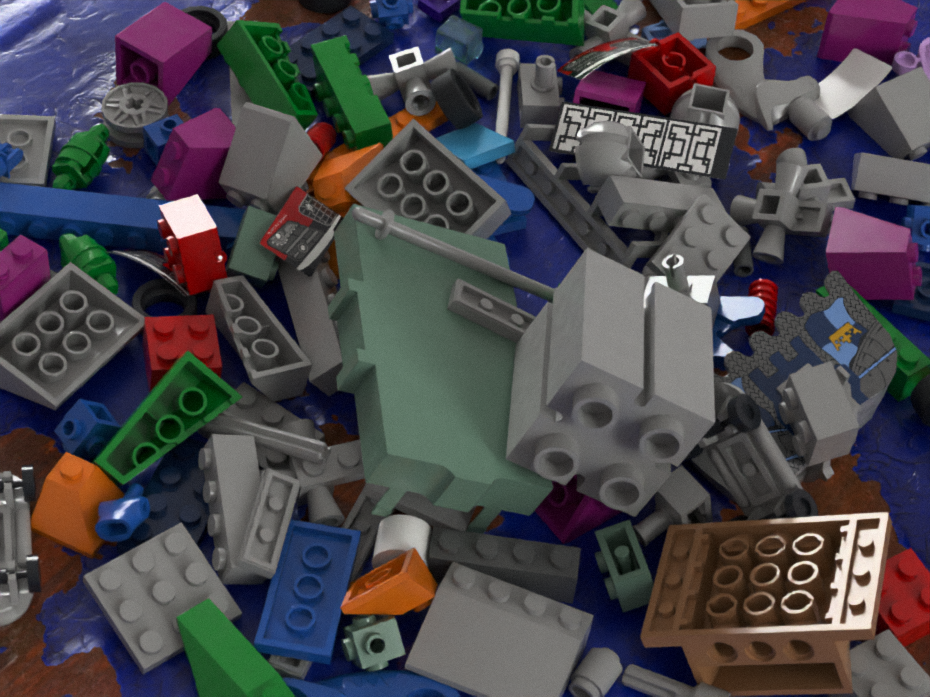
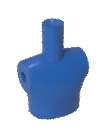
M131 484L121 499L100 503L98 508L99 521L95 525V530L101 539L110 542L126 540L149 517L150 504L145 496L141 497L144 489L140 484Z

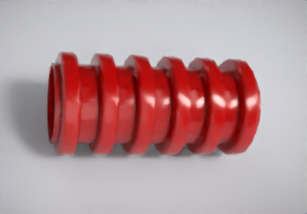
M325 122L316 123L307 132L310 139L323 155L320 161L329 152L337 139L336 130L332 125Z
M758 279L749 286L748 296L762 299L766 309L761 323L745 326V331L750 337L757 331H764L770 336L775 332L778 287L771 280Z

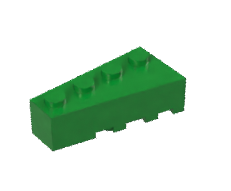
M344 35L312 44L311 49L317 81L316 84H313V91L316 100L323 102L326 116L328 118L332 117L336 132H342L346 148H352L353 151H357L377 143L383 144L384 148L393 139L391 122L377 94H373L367 75H362L357 55L355 53L350 54V42L347 36Z

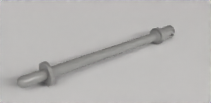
M355 207L352 210V217L356 221L376 229L375 237L379 240H383L390 234L547 300L550 303L553 302V294L557 287L554 289L395 222L394 212L390 209L384 211L382 215L362 207Z

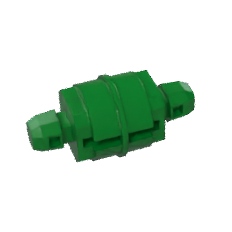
M104 124L94 125L89 131L75 133L68 143L63 145L61 153L52 166V172L57 176L52 188L66 190L87 188L94 178L100 174L102 166L110 154V149L106 145L109 138V130Z
M72 233L62 234L59 237L62 268L71 262L116 295L118 293L116 264L109 256V252H106L107 250L103 246L99 245L87 234L80 237Z

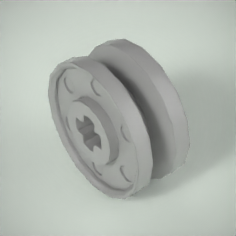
M123 84L109 91L102 100L103 124L109 130V139L115 144L126 148H143V126L169 117L166 96L160 89L150 84Z

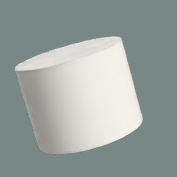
M398 514L384 518L378 527L372 559L373 568L376 569L413 547L416 548L428 568V555L433 532L430 525L424 520L411 515Z

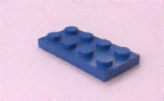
M290 519L277 569L271 579L254 641V648L258 652L331 664L343 614L340 607L351 582L361 541V531Z

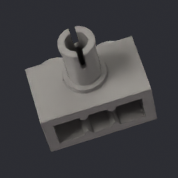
M549 55L538 56L536 64L519 63L517 93L520 128H524L526 124L556 125L561 104L565 101L564 98H559V95H562V77H557L555 59Z
M673 254L665 257L662 261V267L666 276H650L644 292V298L650 294L652 284L657 281L712 308L713 328L720 305V296L715 276H687L682 256L676 255V265Z
M681 465L671 472L669 478L654 494L656 511L632 527L639 543L646 547L656 537L666 530L668 531L669 525L713 523L710 494Z

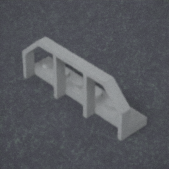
M526 124L515 143V152L508 155L506 163L584 251L586 248L591 249L628 268L632 267L637 258H651L667 238L668 232L652 231L655 234L654 241H632L627 248L601 219L600 216H603L597 202L594 200L590 206L567 181L581 180L577 164L561 163L559 169H557L533 143V141H551L556 125Z

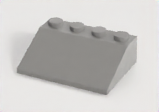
M412 119L344 188L364 207L383 212L390 209L394 212V215L487 239L512 214L504 198L415 119Z
M70 262L0 323V388L57 410L144 329V316Z
M452 562L427 612L405 663V669L476 697H562L586 647L594 615Z

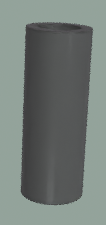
M456 63L459 74L465 79L473 92L488 101L496 96L499 89L497 84L463 63Z
M740 226L749 234V230L746 227ZM750 239L733 261L734 273L738 277H748L754 271Z

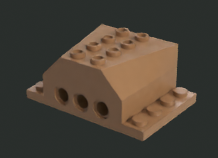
M889 512L669 525L640 636L644 647L682 646L697 684L699 685L701 682L731 692L730 696L853 693L850 640H874L892 526Z

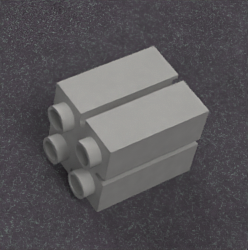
M586 248L555 290L553 304L547 301L515 345L506 459L538 473L545 479L556 481L565 486L577 474L576 491L603 502L612 509L620 510L636 517L671 475V464L678 467L715 423L712 308L657 281L652 284L650 294L644 298V275Z

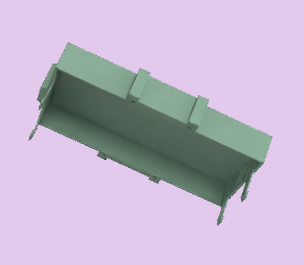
M352 204L334 232L341 288L328 305L329 319L337 321L343 364L342 370L336 377L337 389L353 393L355 396L365 482L389 487L373 507L371 514L388 517L403 495L410 491L425 496L434 506L469 512L474 506H484L467 527L466 532L484 534L487 530L486 528L501 510L530 516L553 490L552 480L545 479L538 473L506 459L515 345L517 343L447 309L451 288L457 279H461L517 307L513 286L390 234L383 240L377 239L375 237L376 229L356 221L352 217V210L355 207H362L379 215H382L383 211ZM398 215L394 217L395 222L510 270L506 247L503 243Z

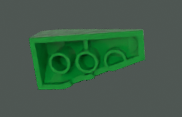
M209 598L176 617L186 657L195 679L198 697H295L277 671Z

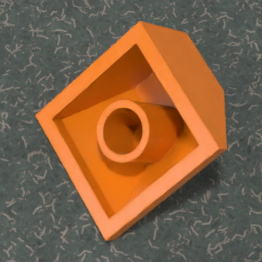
M377 143L324 161L313 179L315 199L336 213L350 208L352 204L362 206L344 188L381 152L383 144Z
M66 452L45 478L31 517V531L93 559L106 541L101 539L95 530V525L99 521V505L104 501L121 499L125 494L97 465Z
M413 547L352 581L340 608L344 614L403 615L412 609L414 612H419L432 603L438 584L416 548Z

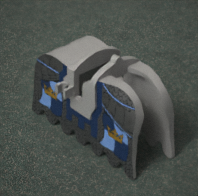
M838 270L832 271L825 278L824 286L829 296L821 297L814 292L804 293L800 298V307L804 312L803 316L797 317L786 311L778 313L775 318V326L779 331L778 336H770L764 331L754 332L749 339V345L754 354L749 357L738 351H731L724 358V366L728 371V375L721 377L714 373V383H731L739 387L756 402L761 413V419L800 484L802 481L814 482L819 478L827 481L834 475V471L830 466L831 460L808 467L804 457H799L794 449L792 442L793 430L790 423L785 424L779 412V403H781L783 389L786 387L789 374L831 361L860 429L872 418L896 372L897 351L890 334L857 297ZM703 448L701 455L687 460L718 491L731 501L736 502L709 458L705 448Z

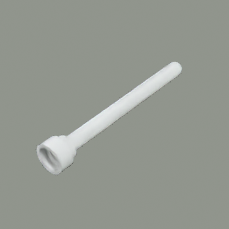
M512 49L500 50L496 55L495 64L496 69L501 74L495 132L505 137L508 136L512 77L519 70L520 55ZM506 156L497 159L496 162L498 164L504 163Z

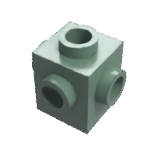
M361 614L352 619L353 624L342 627L345 639L341 640V646L347 661H352L354 665L361 669L366 668L368 672L383 669L389 665L388 660L406 654L396 618L391 615L375 616L374 614Z

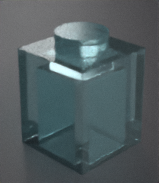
M452 15L436 31L435 54L438 55L451 47L456 63L461 62L467 66L473 59H477L483 51V29Z

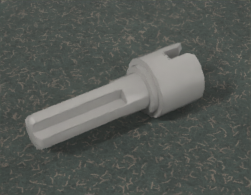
M629 664L626 667L622 677L624 686L653 697H729L731 692L704 682L693 687L634 664Z

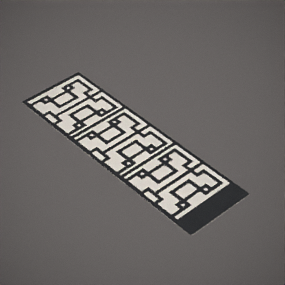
M562 102L549 151L575 155V146L581 145V142L576 139L580 129L586 128L594 122L616 121L625 126H631L645 146L644 167L726 179L738 131L737 128L570 102Z

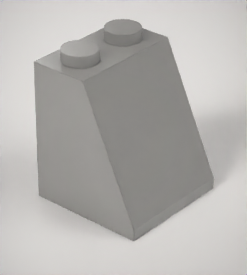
M922 67L875 86L847 112L850 118L892 158L906 159L909 157L913 161L926 154V149L930 148V80Z
M246 102L242 108L218 183L227 193L226 198L235 206H252L278 215L295 187L301 188L323 155L294 116Z

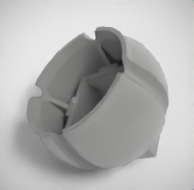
M696 83L693 84L692 89L683 93L676 100L670 114V118L730 128L739 129L740 124L739 111L735 102L729 96L730 90Z
M606 120L594 122L588 127L579 130L576 139L581 142V145L575 146L576 164L583 185H590L587 188L590 193H598L609 175L642 179L645 146L631 126Z

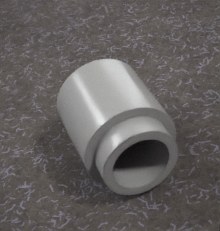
M800 97L788 108L790 122L810 141L821 140L830 133L832 118L812 99Z
M606 647L592 648L571 675V683L569 685L571 694L574 697H604L623 671L619 656Z

